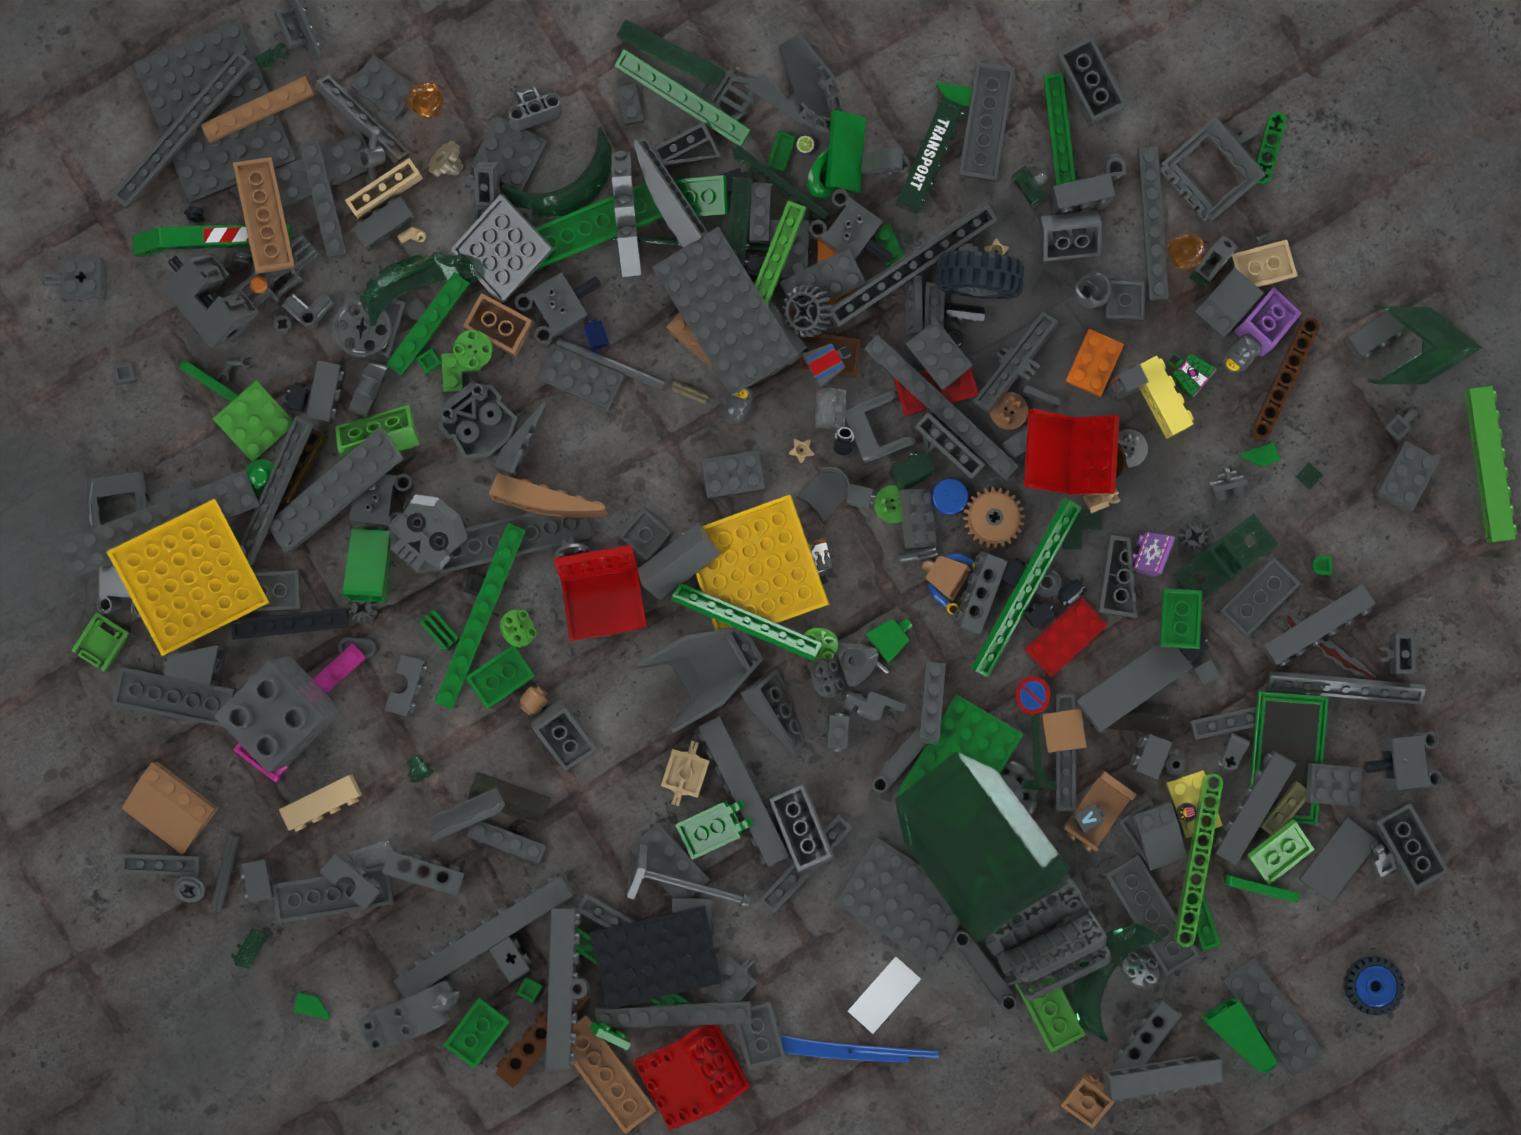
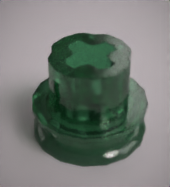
M422 755L414 756L406 762L410 770L407 775L412 783L421 782L429 778L434 772L431 769V764L425 763Z

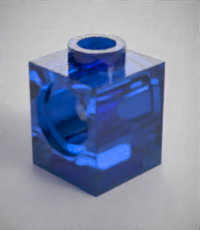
M597 319L588 321L586 326H583L592 351L610 345L601 320L597 321Z

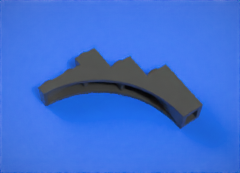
M618 151L611 153V176L622 277L641 275V261L635 214L631 152Z

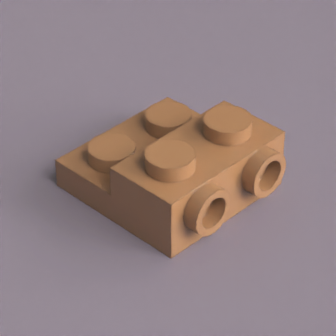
M1084 1071L1073 1085V1089L1061 1102V1107L1093 1129L1115 1102L1111 1101L1104 1094V1085L1099 1082L1098 1076L1092 1072L1088 1074Z

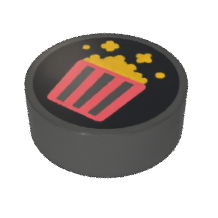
M1182 803L1177 808V816L1183 822H1191L1197 817V809L1191 803Z

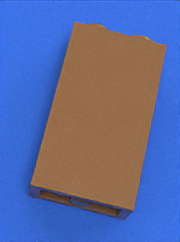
M1102 771L1077 806L1076 811L1072 814L1090 804H1095L1096 807L1099 805L1105 815L1102 817L1104 822L1083 833L1071 815L1063 826V829L1066 831L1065 835L1073 841L1077 838L1082 842L1080 846L1088 852L1091 850L1097 852L1100 842L1129 801H1133L1137 794L1108 773Z

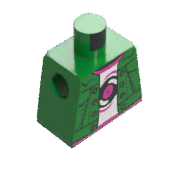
M1174 354L1167 362L1176 369L1171 375L1174 382L1190 400L1197 395L1217 370L1192 354H1189L1184 360Z

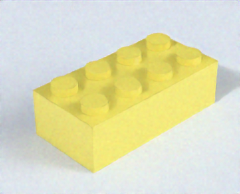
M1155 356L1141 363L1140 365L1149 382L1140 391L1165 438L1168 439L1192 426L1194 418L1189 410L1186 411L1182 395L1176 392L1173 378L1165 372L1166 365L1164 361Z

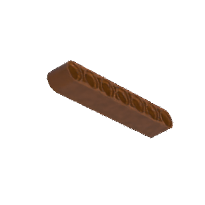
M1308 317L1298 325L1251 427L1250 433L1255 440L1260 441L1267 438L1275 426L1319 330V322L1314 317ZM1305 323H1310L1313 330L1307 331ZM1297 340L1304 342V349L1297 346ZM1290 357H1293V358L1296 359V361H1297V365H1296V366H1292V365L1289 363V358H1290ZM1282 374L1288 376L1289 382L1287 384L1282 382ZM1273 392L1280 393V401H1276L1273 398ZM1266 409H1270L1273 412L1272 418L1266 417ZM1258 426L1265 429L1264 436L1257 433Z

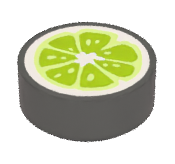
M802 135L797 139L796 150L798 153L809 155L814 151L815 142L811 136Z

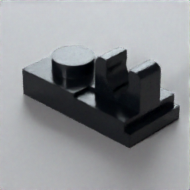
M947 303V324L951 323L953 317L958 319V325L962 324L963 318L968 319L970 322L984 321L985 307Z

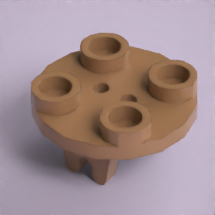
M1006 392L990 412V418L999 428L1014 430L1026 421L1028 406L1025 399L1019 394Z

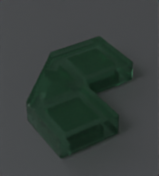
M1101 510L1093 513L1090 511H1080L1062 542V550H1081L1082 530H1101Z

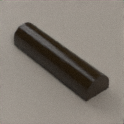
M314 429L311 430L281 500L290 504L296 499L329 437Z

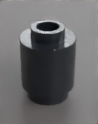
M842 427L835 433L833 449L839 455H848L852 451L854 434L850 428Z
M1076 578L1058 591L1059 596L1057 598L1064 606H1071L1084 595L1087 589Z

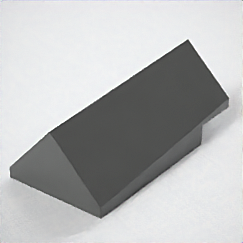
M697 523L638 568L641 584L656 598L661 600L677 588L680 583L684 584L722 553L702 525Z

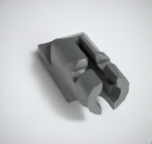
M848 691L842 709L851 712L853 707L857 706V715L874 721L880 720L885 706H888V711L898 714L899 711L904 712L906 705L872 691H869L867 698L864 697L865 695Z

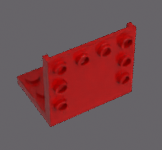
M1029 409L1024 487L1067 495L1115 494L1120 416L1072 417Z
M631 545L554 558V565L562 585L570 642L647 629L637 562Z
M717 1024L700 1025L680 1040L633 1061L670 1131L718 1112L750 1088L745 1075Z

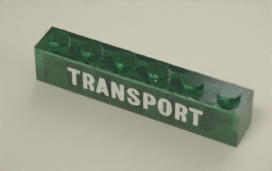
M944 97L941 98L898 197L896 206L915 214L918 213L919 209L923 210L927 201L924 199L926 192L930 193L934 182L931 180L934 175L938 176L942 165L939 164L941 157L945 158L948 153L949 147H947V143L949 140L953 141L957 132L954 129L956 122L960 124L964 113L961 112L963 105Z

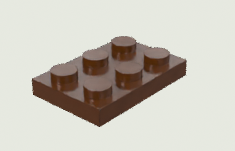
M825 334L803 337L802 342L809 351L828 344H832L836 351L846 346L851 356L842 361L845 369L837 376L856 378L861 339ZM801 357L799 371L810 372L804 359Z

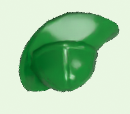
M828 150L822 152L815 160L807 179L810 193L821 199L832 197L833 193L838 190L826 187Z

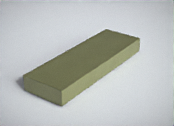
M1295 781L1265 816L1260 827L1271 836L1284 827L1306 802V788L1298 781Z

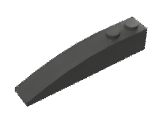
M643 137L635 140L634 145L646 184L654 202L666 221L667 227L673 231L678 244L683 248L692 242H696L707 234L708 231L647 139Z

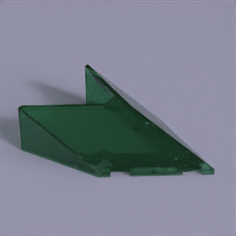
M1374 305V309L1385 310L1422 340V352L1383 378H1368L1367 382L1379 385L1425 384L1482 347L1431 307Z

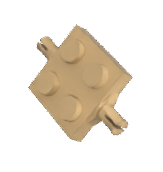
M691 741L689 750L686 752L672 749L661 783L662 787L668 788L675 793L671 804L675 805L676 802V806H679L682 795L698 798L709 765V760L700 758L696 754L699 743L696 742L694 746L695 741Z

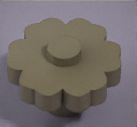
M449 141L447 144L444 143L431 158L428 164L430 167L428 171L436 177L440 176L441 173H447L454 177L457 176L463 169V164L458 158L460 146L454 141Z

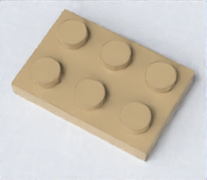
M1287 239L1235 253L1231 256L1233 267L1258 288L1298 276Z

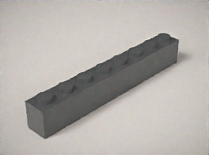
M720 716L699 726L698 736L702 742L706 741L709 747L706 749L710 759H715L717 766H715L716 772L719 777H724L726 781L723 784L728 794L732 793L735 799L732 803L743 800L745 807L738 810L743 815L741 821L751 817L754 823L748 827L752 833L749 837L754 847L758 845L761 851L758 854L763 864L767 863L769 867L789 857Z

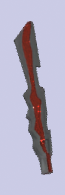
M1287 615L1289 629L1301 622L1294 616ZM1330 640L1322 641L1315 646L1322 649L1323 657L1333 659L1335 665H1340L1343 670L1351 671L1354 676H1362L1367 680H1374L1376 678L1362 663L1354 657L1350 658L1341 648Z

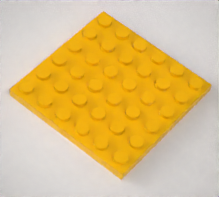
M790 494L702 526L722 553L696 573L703 593L774 623H779L829 605ZM711 618L715 631L732 628L730 625Z
M215 498L107 551L162 656L269 603Z

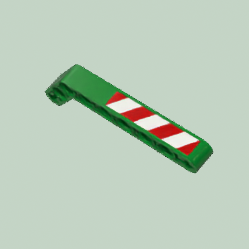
M286 224L289 242L291 243L290 224ZM245 225L160 227L132 236L133 256L147 257L167 250L250 247Z

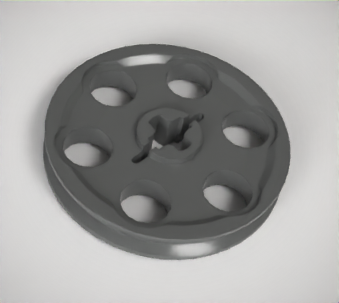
M356 299L346 303L338 310L333 321V335L337 344L346 353L355 357L364 358L378 354L386 347L392 333V324L387 312L379 304L368 299ZM352 306L360 308V313L357 316L350 314L349 311ZM371 308L379 310V315L376 318L369 316ZM341 321L348 323L346 331L338 329V324ZM364 322V326L367 327V330H363L361 338V332L357 328L360 327ZM380 325H384L387 328L383 336L376 333V329ZM350 338L356 341V345L352 349H348L345 345L346 341ZM367 341L375 343V348L372 351L365 349Z

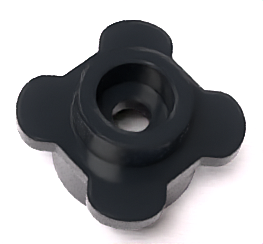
M190 206L188 210L184 211V214L187 215L186 219L190 222L198 223L205 221V217H203L204 211L200 207Z

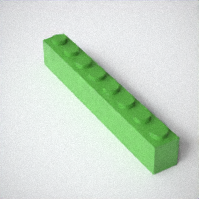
M1493 386L1468 389L1464 391L1486 543L1513 540L1517 534V528L1513 524L1512 519L1514 509L1510 505L1509 499L1511 497L1510 486H1507L1508 469L1504 466L1505 450L1501 445L1503 435L1498 425L1500 414L1496 410L1495 405L1497 394L1495 390L1493 391Z

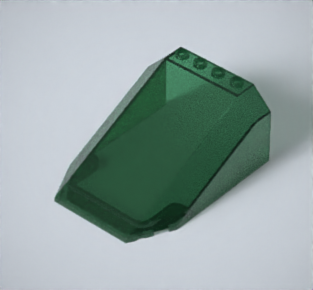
M957 751L895 799L905 845L976 943L997 931L1055 886L1071 870L1070 862L995 769Z

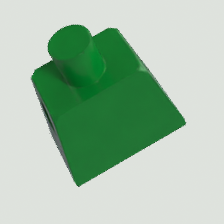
M907 618L899 624L891 619L869 631L865 636L885 661L889 663L908 643L909 638L905 633L913 628V625Z

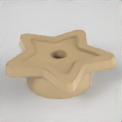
M995 239L991 246L984 247L987 253L1002 255L1009 249L1008 246L1000 244L998 239Z
M794 439V448L789 454L797 456L799 462L803 463L806 456L814 455L809 448L810 440L801 442Z

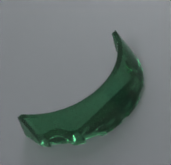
M597 128V146L589 166L574 182L559 190L547 193L523 192L504 183L501 186L514 207L532 208V215L542 218L563 217L580 210L582 207L588 206L596 199L605 183H607L612 164V147L602 128Z
M433 252L432 256L427 257L415 255L402 259L379 271L377 278L374 280L370 279L366 283L367 288L363 295H360V303L373 327L376 326L382 311L392 301L411 290L433 283L447 282L454 272L469 283H476L477 278L472 262L465 255L451 256L445 255L443 252Z
M1130 924L1128 927L1118 930L1113 929L1106 933L1107 941L1105 944L1110 951V963L1073 981V984H1075L1074 995L1071 997L1078 1024L1082 1029L1106 1043L1108 1037L1101 1020V1001L1109 977L1130 952H1134L1149 944L1162 942L1163 940L1158 934L1139 924ZM1081 962L1079 966L1084 968L1089 965V962Z

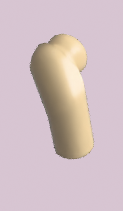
M411 227L397 235L401 243L409 239L422 243L426 239V233L415 227Z

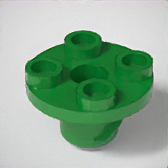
M264 459L255 460L245 468L257 498L261 497L274 467V463Z

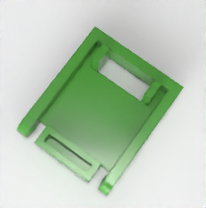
M96 612L72 648V652L77 653L82 648L78 656L97 668L104 662L101 670L106 672L131 633L101 613ZM106 622L118 631L115 635H112L101 628L102 624Z

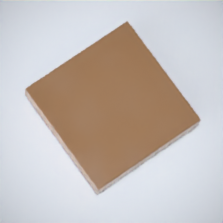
M1081 709L1042 714L1047 753L1087 747Z

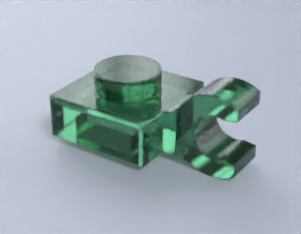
M281 42L272 50L270 48L254 59L263 70L264 68L272 67L275 61L278 60L277 58L286 59L291 54L289 51L280 53L281 49L285 47L284 43Z

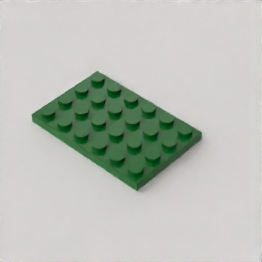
M956 694L941 719L938 744H926L897 795L964 835L1024 734Z

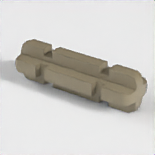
M677 381L673 383L671 388L673 392H680L681 395L693 400L697 399L698 402L703 404L707 402L709 397L707 393L699 392V390L687 385L683 386L682 383Z

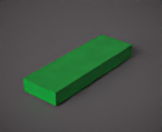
M1194 893L1188 895L1187 901L1189 904L1194 903L1196 896ZM1204 894L1196 931L1202 951L1222 945Z

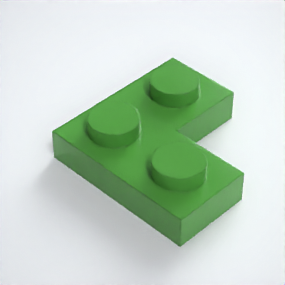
M455 353L441 354L444 393L459 392L464 388L463 373L482 371V367L472 369L463 366L456 359Z

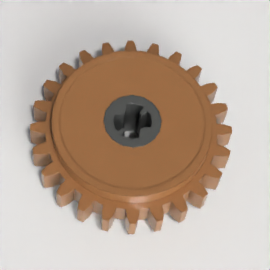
M991 487L990 492L984 488V494L978 491L976 493L977 498L974 496L970 498L973 503L967 502L966 504L969 510H964V513L968 514L967 517L963 518L964 521H968L964 528L970 529L967 534L974 535L973 541L976 539L980 540L978 545H981L983 542L986 543V548H989L990 544H993L994 549L997 548V544L1004 547L1005 541L1011 544L1010 538L1017 539L1018 537L1015 533L1022 532L1018 527L1024 526V523L1020 521V519L1025 518V515H1020L1024 508H1018L1017 506L1020 500L1015 502L1013 500L1015 495L1008 496L1009 490L1002 493V488L995 491V488ZM993 513L997 514L996 517H999V520H996L994 523L991 522L992 519H989V516Z

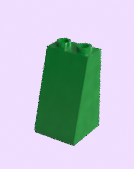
M360 526L357 529H351L343 586V595L348 601L388 603L392 550L390 549V532L387 528L378 527L376 530H369L368 527Z
M1231 997L1200 1016L1201 1020L1258 1072L1268 1073L1275 1068L1274 1065L1277 1064L1276 1059L1241 1001Z

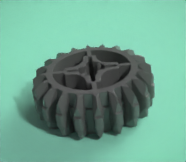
M801 285L800 287H795L793 292L788 293L789 298L784 299L787 305L782 307L786 310V313L782 316L787 317L784 323L790 324L789 329H793L794 334L801 335L802 337H814L821 334V330L827 329L826 324L831 322L828 316L833 315L829 312V309L833 306L828 305L830 298H825L826 292H820L821 288L814 287V285ZM807 295L811 297L812 300L804 301L802 298ZM811 321L813 324L811 326H806L805 324H803V322Z

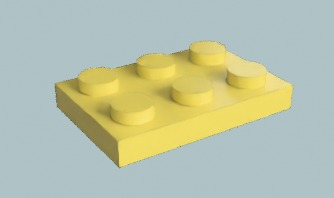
M1204 770L1166 782L1176 814L1178 806L1185 802L1193 804L1197 809L1201 783L1205 776ZM1208 796L1205 799V805L1210 807L1213 804V799L1211 796ZM1219 813L1215 828L1223 826ZM1204 816L1201 819L1203 826H1207L1210 822L1208 816ZM1178 818L1184 837H1192L1195 819L1191 822H1183Z

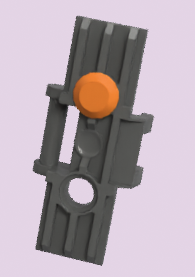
M301 233L290 243L292 256L295 259L294 268L258 274L255 273L254 269L252 275L235 288L231 294H237L239 290H242L255 307L270 295L278 303L284 294L299 282L302 283L304 281L298 272L315 259L319 253ZM292 272L294 277L274 293L272 291V288L275 286L274 282L282 275H288Z

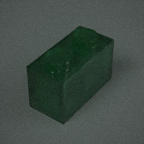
M924 450L921 452L915 451L908 455L907 459L903 461L900 459L892 463L889 474L898 490H904L933 476L935 467Z

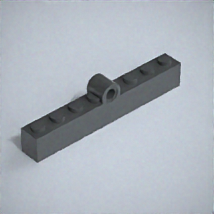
M551 908L546 1069H571L572 1065H575L576 1053H573V1045H576L577 1034L574 1032V1024H577V1013L574 1012V1004L577 1005L578 999L585 997L590 990L589 983L585 979L579 978V974L576 973V965L579 964V953H576V946L580 944V933H577V925H580L581 914L578 913V909ZM576 984L581 985V993L575 991Z

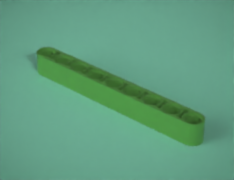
M1206 774L1201 783L1197 817L1194 822L1174 932L1175 941L1184 947H1189L1194 943L1223 787V780L1217 774ZM1211 777H1214L1217 781L1216 786L1213 788L1208 785ZM1208 796H1211L1213 799V804L1210 807L1205 805V799ZM1204 816H1208L1210 819L1207 826H1203L1201 823V819ZM1204 835L1206 843L1200 846L1198 844V837ZM1200 854L1203 857V861L1201 864L1196 865L1194 858ZM1193 874L1199 875V882L1196 884L1191 883V876ZM1194 893L1196 900L1194 903L1189 904L1187 897L1189 894ZM1186 913L1192 914V920L1189 923L1184 922V915ZM1187 932L1189 935L1188 940L1181 942L1180 935Z

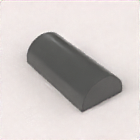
M805 784L769 799L798 872L817 867L834 858Z

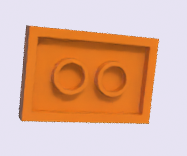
M1088 329L1065 382L1101 397L1124 344Z

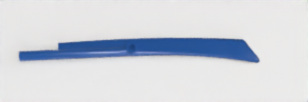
M780 1035L786 1054L880 1062H908L909 1056L938 1058V1050L828 1043Z

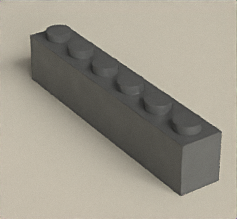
M1362 584L1266 643L1261 648L1274 667L1278 664L1282 667L1291 661L1289 657L1294 654L1298 657L1307 651L1305 647L1310 644L1316 646L1324 641L1322 639L1323 636L1329 634L1331 637L1339 632V626L1345 623L1347 627L1356 621L1355 617L1362 614V616H1365L1373 611L1371 607L1376 603Z
M1274 750L1271 754L1268 753L1265 756L1263 768L1255 773L1253 777L1254 783L1251 787L1248 786L1243 794L1244 800L1241 804L1238 803L1233 811L1235 815L1231 821L1228 820L1224 825L1223 830L1225 832L1222 837H1218L1214 842V852L1235 865L1239 862L1296 766L1293 761Z
M1214 1053L1104 1071V1094L1113 1102H1121L1126 1098L1139 1099L1143 1095L1155 1096L1161 1094V1092H1177L1183 1088L1195 1089L1200 1085L1213 1086L1218 1082H1223L1221 1059Z

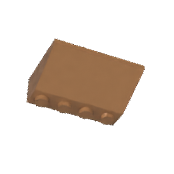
M152 762L138 780L121 809L184 855L219 808L162 764Z

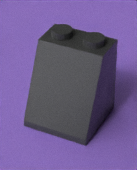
M210 646L168 656L167 660L163 663L164 676L208 685H219L227 647Z

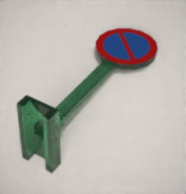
M1035 676L1025 678L1019 684L1016 690V701L1021 711L1031 715L1033 779L1023 780L1022 789L1042 791L1043 788L1057 789V781L1045 780L1039 716L1049 707L1052 700V691L1046 680Z

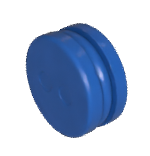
M944 479L932 491L933 506L938 512L945 515L959 513L968 501L966 487L956 479Z

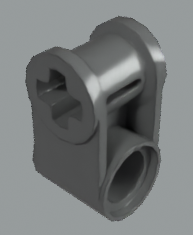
M1231 733L1219 758V767L1224 771L1235 770L1248 749L1250 741ZM1231 758L1230 762L1233 764L1227 766L1225 759Z

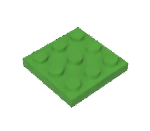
M257 380L212 418L252 462L290 430L294 421Z

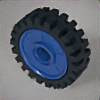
M1366 956L1356 960V963H1352L1350 965L1351 968L1346 971L1347 976L1344 977L1345 984L1343 985L1346 997H1348L1349 1002L1363 1013L1378 1016L1396 1009V1005L1399 1006L1401 1003L1400 999L1404 997L1403 991H1405V986L1403 983L1405 981L1402 978L1401 971L1398 970L1395 964L1378 956ZM1373 981L1378 982L1376 990H1371L1370 985Z

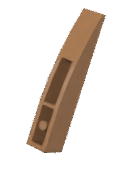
M497 473L489 492L493 501L542 515L566 518L606 517L608 514L606 507L601 502H590L579 495L575 497L570 496L563 490L554 491L546 485L540 484L538 486L532 484L527 479H516L508 473Z

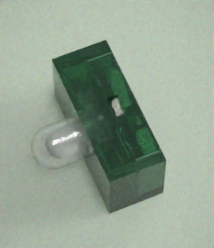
M1024 166L1012 175V181L1033 209L1046 201L1048 196L1041 188L1047 182L1046 174L1039 173L1033 177L1028 168Z

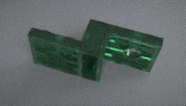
M1253 513L1225 536L1217 539L1173 574V577L1185 590H1201L1203 601L1226 582L1236 578L1278 543ZM1248 535L1253 536L1255 539L1253 546H1248L1245 543V538ZM1199 572L1205 576V581L1201 584L1195 580V575Z

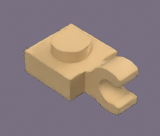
M1116 488L1115 494H1089L1083 496L1084 502L1091 513L1109 507V503L1116 504L1120 502L1117 495L1119 492Z

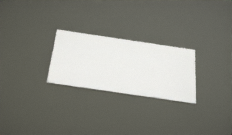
M895 957L852 1005L848 1012L874 1034L921 978Z

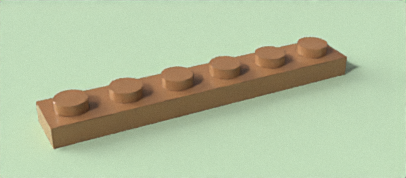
M306 76L211 119L201 124V127L208 142L212 143L313 96L314 93Z

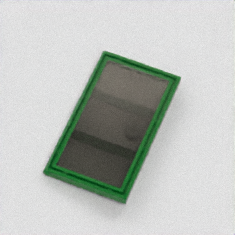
M1258 692L1250 787L1254 783L1253 777L1257 770L1261 771L1264 766L1263 760L1268 753L1271 754L1273 750L1296 764L1269 811L1295 781H1298L1307 788L1308 763L1323 764L1329 697ZM1305 802L1290 821L1294 820L1297 823L1317 825L1319 803Z

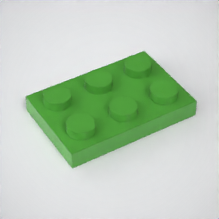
M1291 820L1247 854L1263 880L1270 885L1315 849L1297 822Z

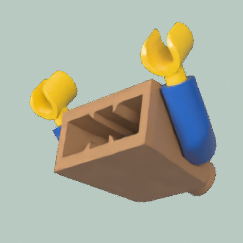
M947 554L945 557L939 556L935 562L926 559L922 565V569L929 572L926 580L929 582L928 588L932 597L943 607L946 606V611L951 615L954 614L950 612V607L952 605H955L957 609L959 607L957 604L949 601L955 599L975 567L973 560L962 554Z

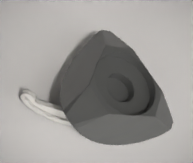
M856 643L838 644L837 655L848 686L853 687L863 682L872 673L876 665L885 673L889 672L886 667L877 661L878 652L876 648Z

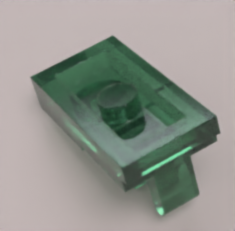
M252 928L243 944H237V948L240 949L238 954H231L235 962L234 964L249 969L269 935L264 931Z

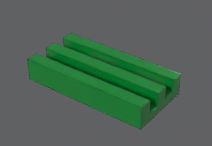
M434 609L419 622L444 651L460 639ZM435 616L454 638L450 640L431 617ZM427 621H429L431 625L440 633V635L448 642L447 645H445L441 641V639L432 631V629L426 624Z

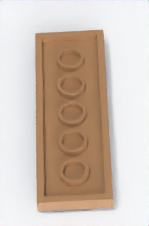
M272 157L234 162L233 169L255 273L294 268Z
M586 1015L576 1025L574 1024V1032L577 1034L576 1045H573V1053H576V1063L574 1066L624 1134H626L657 1109L607 1041L596 1036L589 1029L592 1021Z

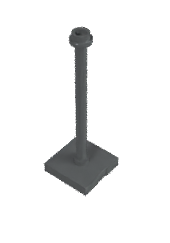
M639 845L628 873L627 898L635 899L642 879L648 878L740 903L742 908L749 906L751 897L746 893H743L741 896L647 870V845Z

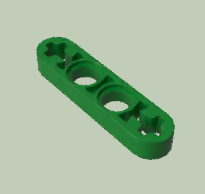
M1281 112L1272 113L1266 123L1256 163L1261 166V169L1263 167H1270V169H1265L1264 172L1267 178L1258 181L1257 185H1265L1272 176L1286 124V118ZM1278 117V121L1281 123L1276 126V130H1272L1275 124L1272 120ZM1274 135L1277 139L1276 144H1269L1267 136ZM1269 153L1272 157L1271 162H1264L1262 154Z
M183 359L178 366L230 402L238 396V394Z
M1226 875L1224 885L1296 903L1299 901L1300 893L1230 875Z

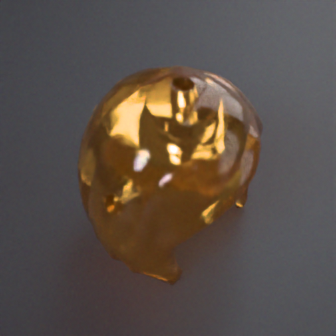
M421 82L410 90L406 105L417 115L432 119L440 114L444 103V96L436 84Z
M1193 233L1181 234L1170 240L1167 245L1169 257L1178 269L1189 270L1196 267L1205 255L1204 243L1201 237Z

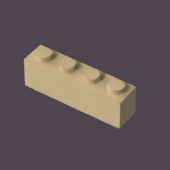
M408 158L345 201L357 219L361 220L423 178L410 158Z
M348 775L279 809V812L288 830L294 829L297 832L306 827L305 823L311 820L313 823L324 819V814L330 812L332 815L341 810L340 806L346 803L350 806L358 802V797L362 796L353 775Z

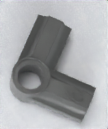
M322 293L308 307L293 294L285 300L282 306L307 330H314L335 306V303L326 294ZM308 316H313L312 322L305 323V319Z

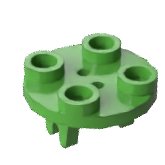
M477 330L463 332L458 336L453 347V352L458 362L472 369L480 368L487 364L493 351L492 343L488 336Z
M891 485L882 488L877 493L874 500V510L883 522L892 524L902 521L899 490H904V488Z
M510 610L503 615L500 621L502 635L512 646L525 647L537 635L534 624L525 610Z
M824 628L808 629L803 634L822 643L815 659L830 660L834 657L838 649V638L832 631Z

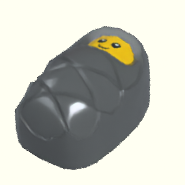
M1250 334L1240 336L1230 345L1223 358L1225 370L1231 374H1238L1247 369L1261 352V343Z
M750 387L734 396H731L729 392L727 393L722 410V417L725 422L734 425H741L745 422L753 403V392Z

